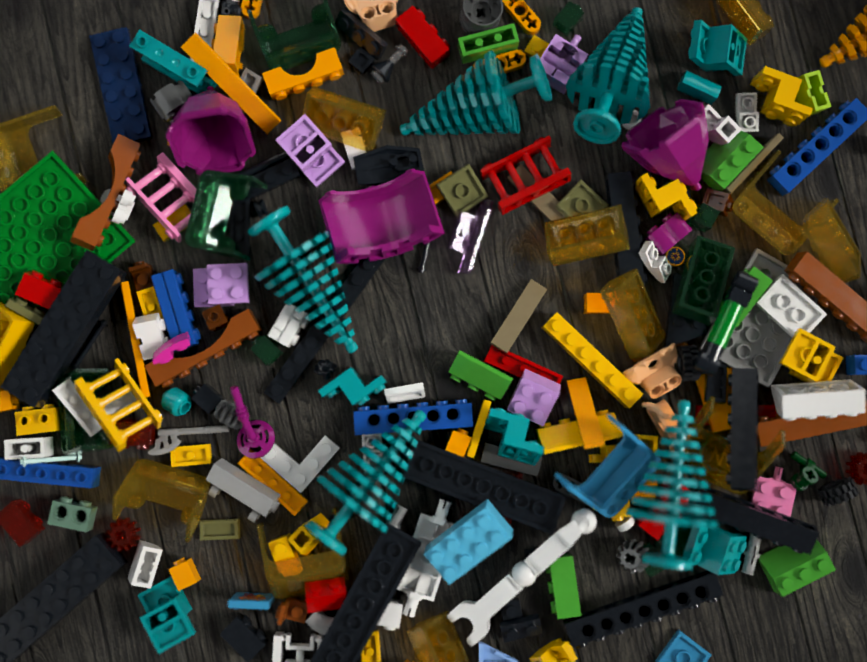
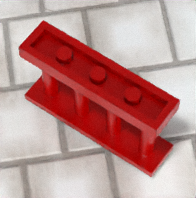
M550 135L545 138L540 137L533 144L495 163H488L480 170L482 180L490 178L501 198L498 202V208L502 215L571 181L572 173L569 168L560 169L548 149L551 147ZM541 152L553 172L552 175L547 178L542 177L531 156ZM523 160L536 181L535 184L529 187L524 185L513 166ZM507 169L518 189L517 193L511 196L507 194L497 176V173Z

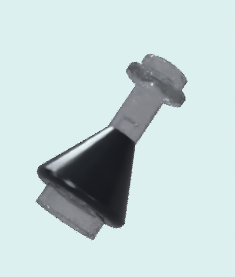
M402 44L395 46L397 51L388 60L371 66L372 72L370 75L379 84L383 82L388 83L394 64L402 56L407 57L408 50Z

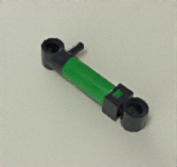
M742 270L736 273L731 282V288L727 290L723 299L724 304L702 350L697 354L692 368L710 377L716 373L721 362L720 358L743 309L747 308L753 296L752 294L759 283L758 278Z

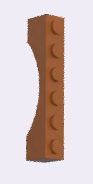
M117 135L108 155L112 171L109 195L98 209L80 218L70 242L91 251L96 246H101L104 239L101 233L103 229H108L112 221L108 217L111 211L115 213L119 205L116 199L118 195H123L127 186L123 183L126 178L131 177L134 171L131 165L133 161L137 162L141 155V151H138L140 143L123 135Z
M246 309L230 319L221 337L206 350L189 357L173 358L165 364H153L152 361L144 367L155 387L162 386L166 388L174 383V379L178 377L182 379L190 375V370L206 366L208 360L221 358L225 355L224 352L226 350L239 348L244 340L248 339L250 341L257 338L262 328L252 310Z

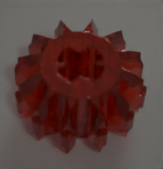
M857 452L856 456H850L852 462H846L850 469H847L845 472L851 474L850 477L853 478L856 484L867 485V452L865 454Z
M127 517L124 520L118 518L116 523H110L111 529L106 531L107 534L111 535L106 541L112 540L113 542L110 547L114 548L117 546V551L119 552L123 549L129 551L131 546L135 547L137 545L136 540L141 538L139 534H136L141 528L134 527L137 521L130 523V518ZM122 531H125V533H126V534L124 535V536H126V537H124V538L121 536V534H123V533H121Z

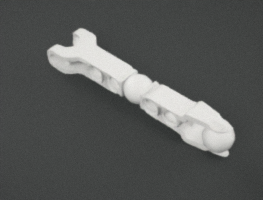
M585 508L575 511L570 523L560 528L524 561L516 563L512 572L478 601H462L447 615L450 622H455L461 617L468 618L472 622L473 632L466 640L471 647L489 632L490 619L524 587L532 585L536 577L565 553L581 534L593 532L597 524L595 514Z

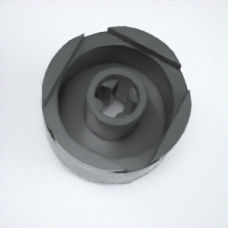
M182 80L178 81V85L174 86L173 83L164 86L154 94V100L150 99L151 104L163 122L172 123L187 99L193 96Z

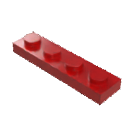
M491 345L484 362L521 378L525 369L559 384L563 378L562 375L510 351L505 354L493 345Z

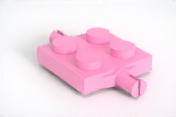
M775 466L773 478L758 476V492H752L750 502L791 517L796 489L792 484L781 480L784 468Z

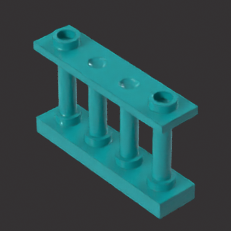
M140 29L129 45L130 48L143 55L141 60L176 82L182 80L187 88L196 94L206 91L208 86H212L215 89L217 85L215 81L205 76L207 69Z

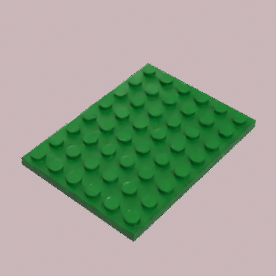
M54 151L47 154L0 194L1 303L7 304L9 299L19 297L15 295L24 273L28 271H38L44 274V278L51 280V278L62 282V286H64L85 251L88 250L70 242L80 218L91 214L102 203ZM110 213L108 218L112 219L113 215ZM111 222L108 229H103L101 233L104 236L101 246H96L91 252L96 253L111 263L135 243L136 240L121 223L118 225ZM26 300V301H28V304H27V305H29V306H31V307H33V308H35V307L41 308V309L44 310L46 313H47L48 310H49V309H47V308H45V307H42V306H40V305H38V304H36V303H33V302H31V301H29V300Z

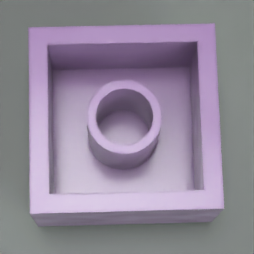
M525 369L509 401L507 411L514 414H522L525 418L530 419V421L544 426L560 394L561 384Z

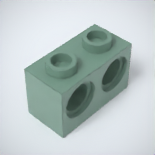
M61 496L60 499L52 501L47 524L82 532L93 530L98 506H94L92 502L85 500L75 502L72 501L73 498ZM62 506L66 508V516L61 513ZM81 510L86 514L85 520L80 517Z

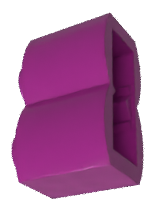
M670 212L662 219V225L659 227L655 225L647 231L648 236L645 239L653 241L659 256L666 253L692 231L691 227L678 212L674 215Z

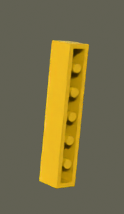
M558 312L541 327L625 408H631L643 395L635 385Z

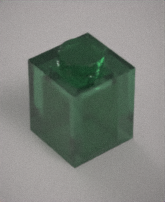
M569 1L555 17L553 26L565 36H568L582 20L584 15L582 8L578 4H573Z
M701 203L696 209L698 213L690 218L688 224L703 232H707L712 228L720 211L705 203Z
M261 335L252 342L253 346L250 348L266 366H270L284 353L266 335L263 337Z

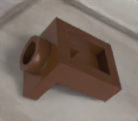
M707 188L701 207L702 209L719 212L722 216L727 217L728 212H731L733 209L734 201L730 193Z
M140 261L133 263V267L128 268V272L132 273L137 291L153 286L151 276L154 275L152 265Z
M216 305L202 312L209 330L215 332L228 326L230 317L224 314L221 305Z

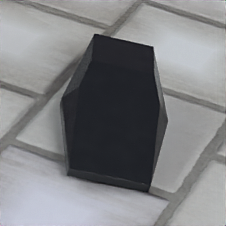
M386 145L353 157L358 185L383 184L401 176L409 169L424 171L420 148Z

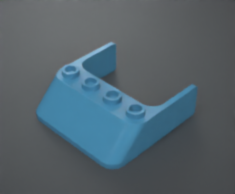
M608 414L606 417L623 431V438L584 483L574 485L559 473H556L554 476L569 491L605 517L611 518L637 492L638 486L640 484L643 485L647 481L642 479L644 474L654 473L657 470L656 468L648 467L650 462H661L659 456H655V453L620 422Z

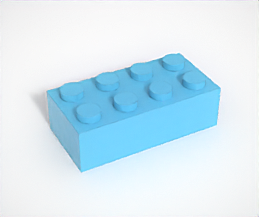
M487 499L428 543L423 555L450 585L512 539L513 528Z

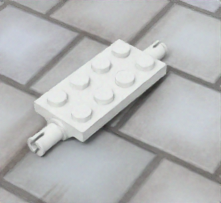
M439 499L435 515L431 516L420 513L413 537L422 541V544L397 590L405 592L408 597L402 614L407 616L411 608L409 617L412 618L415 617L419 601L426 599L434 602L442 577L423 554L428 543L454 525V523L446 519L452 503L446 501L443 508L444 499Z

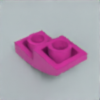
M182 333L161 345L153 353V364L168 363L173 359L174 350L182 351L190 346L189 333Z

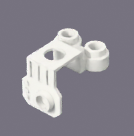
M110 189L105 190L102 194L101 203L107 199ZM125 189L123 196L118 195L116 201L119 202L115 213L111 211L113 215L111 222L124 225L125 221L128 220L135 204L136 196L133 195V192Z

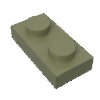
M13 297L8 300L5 305L6 307L38 325L46 314L41 308H33L27 305L28 301L21 297Z

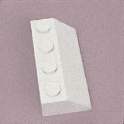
M851 379L771 385L776 412L787 421H794L800 417L805 419H816L817 416L835 418L837 415L858 416V413H865V389Z

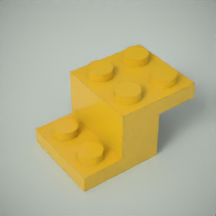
M767 66L761 69L753 77L750 84L758 91L768 92L760 113L765 114L769 119L781 120L788 126H797L811 115L813 108L795 102L802 79Z
M648 173L640 176L635 182V190L651 218L672 207L675 213L678 212L685 221L698 213L695 202L689 199L686 193L687 188L679 179L658 190L656 189L655 179L649 176Z
M797 328L779 363L790 369L789 374L803 382L832 381L844 357L833 352L836 348L835 346L801 328Z

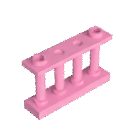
M162 152L157 156V168L135 184L129 177L125 179L126 189L133 192V195L166 229L165 233L171 240L175 239L180 243L182 240L179 232L200 216L203 217L205 215L210 220L215 216V208ZM161 174H167L170 177V182L147 198L141 189ZM179 187L183 191V196L160 212L154 206V203L172 189ZM192 201L196 206V210L175 226L166 219L185 203Z

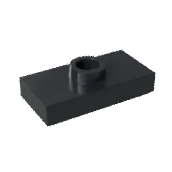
M720 364L712 377L705 374L704 402L726 403L727 364Z

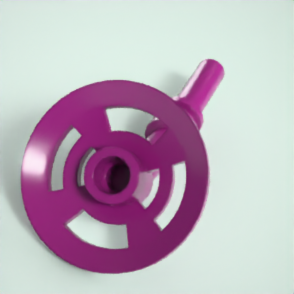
M232 386L230 390L236 406L235 412L238 420L243 425L237 436L238 449L248 458H261L269 453L274 445V430L265 421H249L248 418L250 416L247 406L243 404L238 386ZM252 425H261L258 429L252 428ZM266 430L268 431V434H269V439H268V442H267V443H265V441H266V433H265V431H266ZM243 434H244V436H243L244 446H242V442H241V439H242V435H243ZM260 446L262 448L258 452H249L250 447L257 448Z

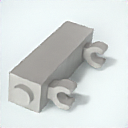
M223 458L213 464L206 478L208 482L213 484L208 492L210 496L215 498L223 490L252 508L253 510L248 516V520L253 523L261 515L266 517L271 512L274 513L280 505L278 500L281 494Z

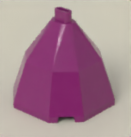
M208 86L204 92L189 97L166 131V137L177 165L185 168V166L196 170V174L200 176L241 171L245 166L246 160L256 154L247 119L238 103L216 92L212 86Z
M680 99L675 101V107L668 110L662 106L626 133L628 141L627 143L626 141L622 142V149L647 171L673 181L679 179L680 182H683L684 185L689 186L694 191L702 188L699 181L701 180L709 143L705 107L702 102Z

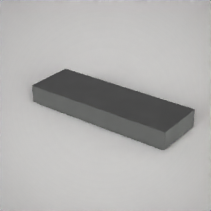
M485 442L480 462L538 477L542 457L533 466L498 456L499 446Z

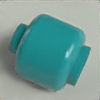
M173 387L163 393L161 405L163 409L173 416H180L190 410L191 398L181 389Z

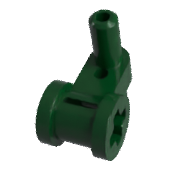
M796 451L791 453L790 457L802 465L799 474L797 473L791 477V484L796 490L804 491L808 488L809 484L813 485L818 481V476L821 479L827 476V472L816 466V463L810 458L806 459Z

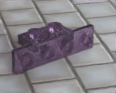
M492 200L481 201L477 216L464 211L459 212L448 248L464 254L458 271L460 274H470L475 266L474 260L481 248L480 242L483 234L486 232L488 218L493 211L494 201Z

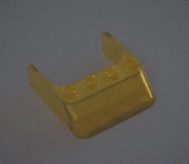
M56 105L0 123L1 193L38 163L29 138V130L36 124L62 116L61 111ZM81 173L76 174L83 183L87 182Z
M778 150L768 158L740 191L732 204V210L739 219L777 251L789 256L801 247L839 200L835 198L827 202L807 226L796 224L758 192L755 187V183L782 153Z
M711 396L694 419L695 423H691L688 427L696 429L698 436L686 435V441L699 442L701 449L685 447L684 453L702 455L703 462L684 460V465L705 468L706 475H694L734 494L742 495L748 491L732 490L726 481L727 472L730 473V465H727V452L731 453V445L727 444V439L703 428L714 412L715 398ZM781 430L764 451L758 452V479L785 447V431Z
M337 507L332 508V514L337 515ZM263 522L257 524L265 576L270 591L276 599L306 595L304 582L344 577L345 585L347 584L349 572L345 554L342 556L336 551L331 550L278 562L271 561L269 559ZM340 529L337 533V539L343 543Z

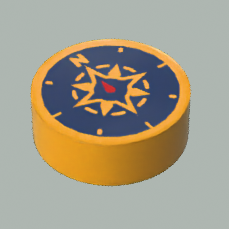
M679 247L670 248L664 255L672 267L681 265L685 260V253Z

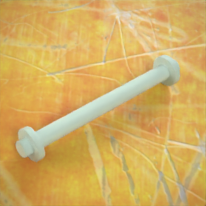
M76 452V455L33 459L22 457L20 465L26 467V464L68 460L80 462L82 455Z

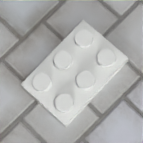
M781 274L756 303L764 313L792 338L797 328L810 333L827 315L784 274Z

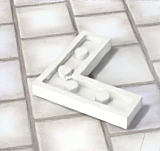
M70 378L52 390L90 437L102 429L75 390V385ZM130 391L105 405L104 410L107 414L112 415L137 400Z
M325 435L301 464L297 463L276 443H274L269 453L261 457V459L302 493L340 447Z

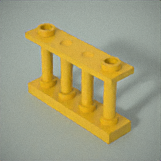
M117 358L114 360L115 370L91 383L85 382L82 377L74 382L75 390L116 450L120 452L126 448L127 437L151 423L157 429L161 428L163 418L157 409H153L132 379L128 366L125 363H121ZM119 376L126 384L101 399L96 398L93 394L95 389ZM130 391L137 400L112 415L107 414L104 410L105 405ZM141 407L147 414L146 418L123 431L118 430L115 426L116 421Z

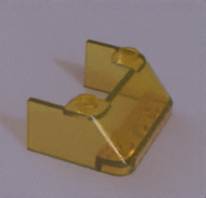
M140 459L134 463L113 497L112 520H117L124 507L140 508L146 500L182 510L181 521L187 525L185 541L189 542L201 520L210 490V482L206 480L207 477L148 459Z

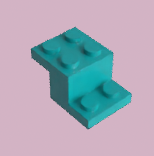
M694 20L691 30V46L688 49L689 59L705 72L728 70L734 76H742L747 38L732 24L709 27L703 20Z
M349 368L318 390L322 397L333 398L341 392L339 389L341 388L352 405L358 404L362 406L370 400L369 395L373 392L378 394L386 388L385 384L387 381L381 375L366 386L356 370Z
M501 408L490 409L484 429L502 434L497 453L498 456L533 466L536 465L543 454L544 446H540L535 441H525L530 419L525 418L522 414L507 413Z
M692 526L683 557L690 559L693 565H698L717 575L734 574L740 567V557L746 549L747 536L741 533H730L720 528Z
M172 576L137 595L146 611L140 617V620L158 654L196 633L187 616L192 607L183 590L178 591Z

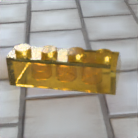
M716 0L737 29L747 38L750 46L769 33L775 26L772 18L766 15L758 0Z
M313 86L306 93L302 116L306 114L326 138L369 152L374 150L382 129L386 110ZM351 130V133H352V134L347 133V132H344V131Z
M828 197L823 198L803 218L802 234L805 238L808 237L812 250L816 251L819 255L820 262L844 283L861 278V252Z
M621 204L545 222L546 249L553 266L630 249L628 231Z
M636 268L609 281L600 290L602 299L607 305L609 314L616 325L617 332L624 343V348L628 352L630 359L651 356L666 337Z
M448 611L421 621L407 631L419 662H470L453 622H450L447 618Z

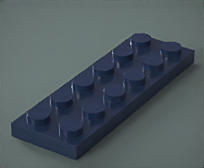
M124 27L89 35L113 144L118 134L135 142L153 139L134 51L129 47L131 44L129 29Z

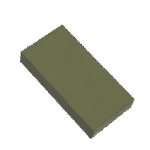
M240 518L200 520V541L240 539Z

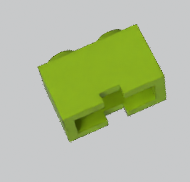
M820 70L798 77L802 79L795 98L797 103L813 108L811 115L831 107L827 92L824 93L822 88L824 82Z

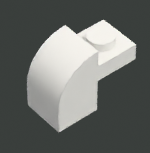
M710 104L704 106L709 140L720 145L728 144L742 129L729 115L721 117Z

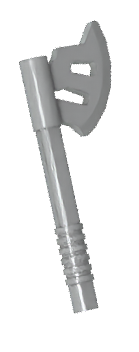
M227 425L158 429L159 438L155 440V447L149 450L148 454L162 455L174 450L181 443V440L177 438L179 435L229 432L230 427ZM168 436L171 437V440H172V443H171V444H169L168 441H167V440H168Z

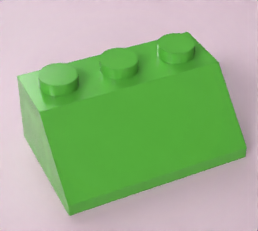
M740 131L728 144L720 145L714 142L707 149L701 179L713 190L723 191L764 147L750 134Z
M459 351L448 372L451 374V379L459 383L462 380L469 383L468 388L476 392L479 389L486 392L485 397L493 401L496 398L501 400L513 380L510 376L462 351Z
M817 540L810 555L807 553L799 554L784 545L783 547L777 546L761 554L760 558H757L772 589L782 597L836 570L826 550Z

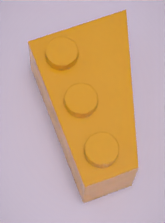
M219 15L218 22L214 24L216 36L215 39H212V49L239 76V70L243 69V63H240L241 52L244 51L245 27L242 16Z

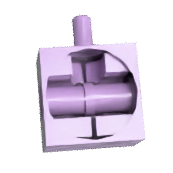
M555 34L540 57L550 86L562 94H565L567 91L566 84L570 75L581 64L586 62L589 55L577 47L581 40V36L578 34L573 37L571 42Z

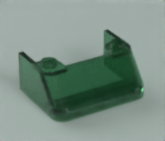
M322 0L323 3L313 7L311 11L313 22L277 34L276 29L271 24L258 26L252 10H248L251 25L270 70L281 67L285 71L315 60L317 53L335 47L336 52L340 49L341 40L327 0Z
M213 170L204 171L199 178L185 235L187 245L220 256L250 261L251 257L236 251L234 240L224 235L233 200L245 199L250 187L267 189L268 185L253 176Z
M108 368L75 369L63 375L58 386L69 378L74 385V381L81 377L85 382L91 383L108 373ZM104 385L94 390L93 394L96 398L97 393L104 388ZM58 398L61 450L63 455L100 452L114 448L113 444H108V437L103 431H98L90 437Z

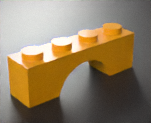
M333 47L317 53L315 65L309 72L303 75L288 74L281 67L264 72L262 75L272 100H282L289 94L302 93L308 87H318L325 81L338 80L344 75L336 49Z

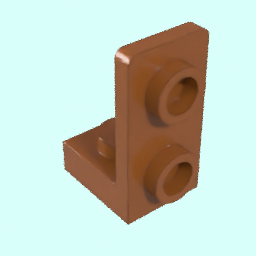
M287 597L277 608L275 618H278L277 625H282L285 619L305 624L308 615L306 601Z

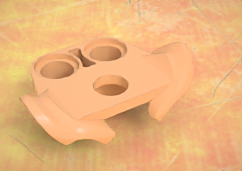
M344 0L347 8L352 13L358 14L362 22L373 32L394 26L395 19L398 18L396 2L399 0Z
M675 343L636 363L622 374L631 383L640 385L653 399L659 398L673 390L682 382L681 375L674 369V364L677 363L678 359ZM657 360L653 367H649L652 361Z
M663 399L656 404L643 402L642 407L647 408V413L661 437L675 439L676 433L665 432L667 426L677 427V421L670 420L674 412L667 401ZM669 445L670 450L674 452V445Z

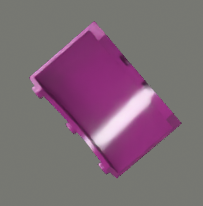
M409 169L391 181L378 186H369L362 190L344 192L331 190L318 200L337 264H355L359 262V259L367 258L369 262L390 258L414 250L413 246L423 242L425 245L445 234L425 171Z

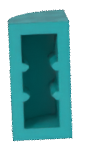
M686 70L677 90L712 105L718 98L722 86Z

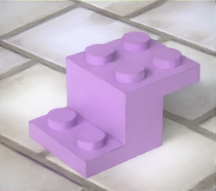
M306 114L276 139V142L316 188L345 163L343 158L332 147L331 142Z
M248 264L207 265V268L193 269L194 307L205 308L216 305L225 307L234 306V304L249 303Z

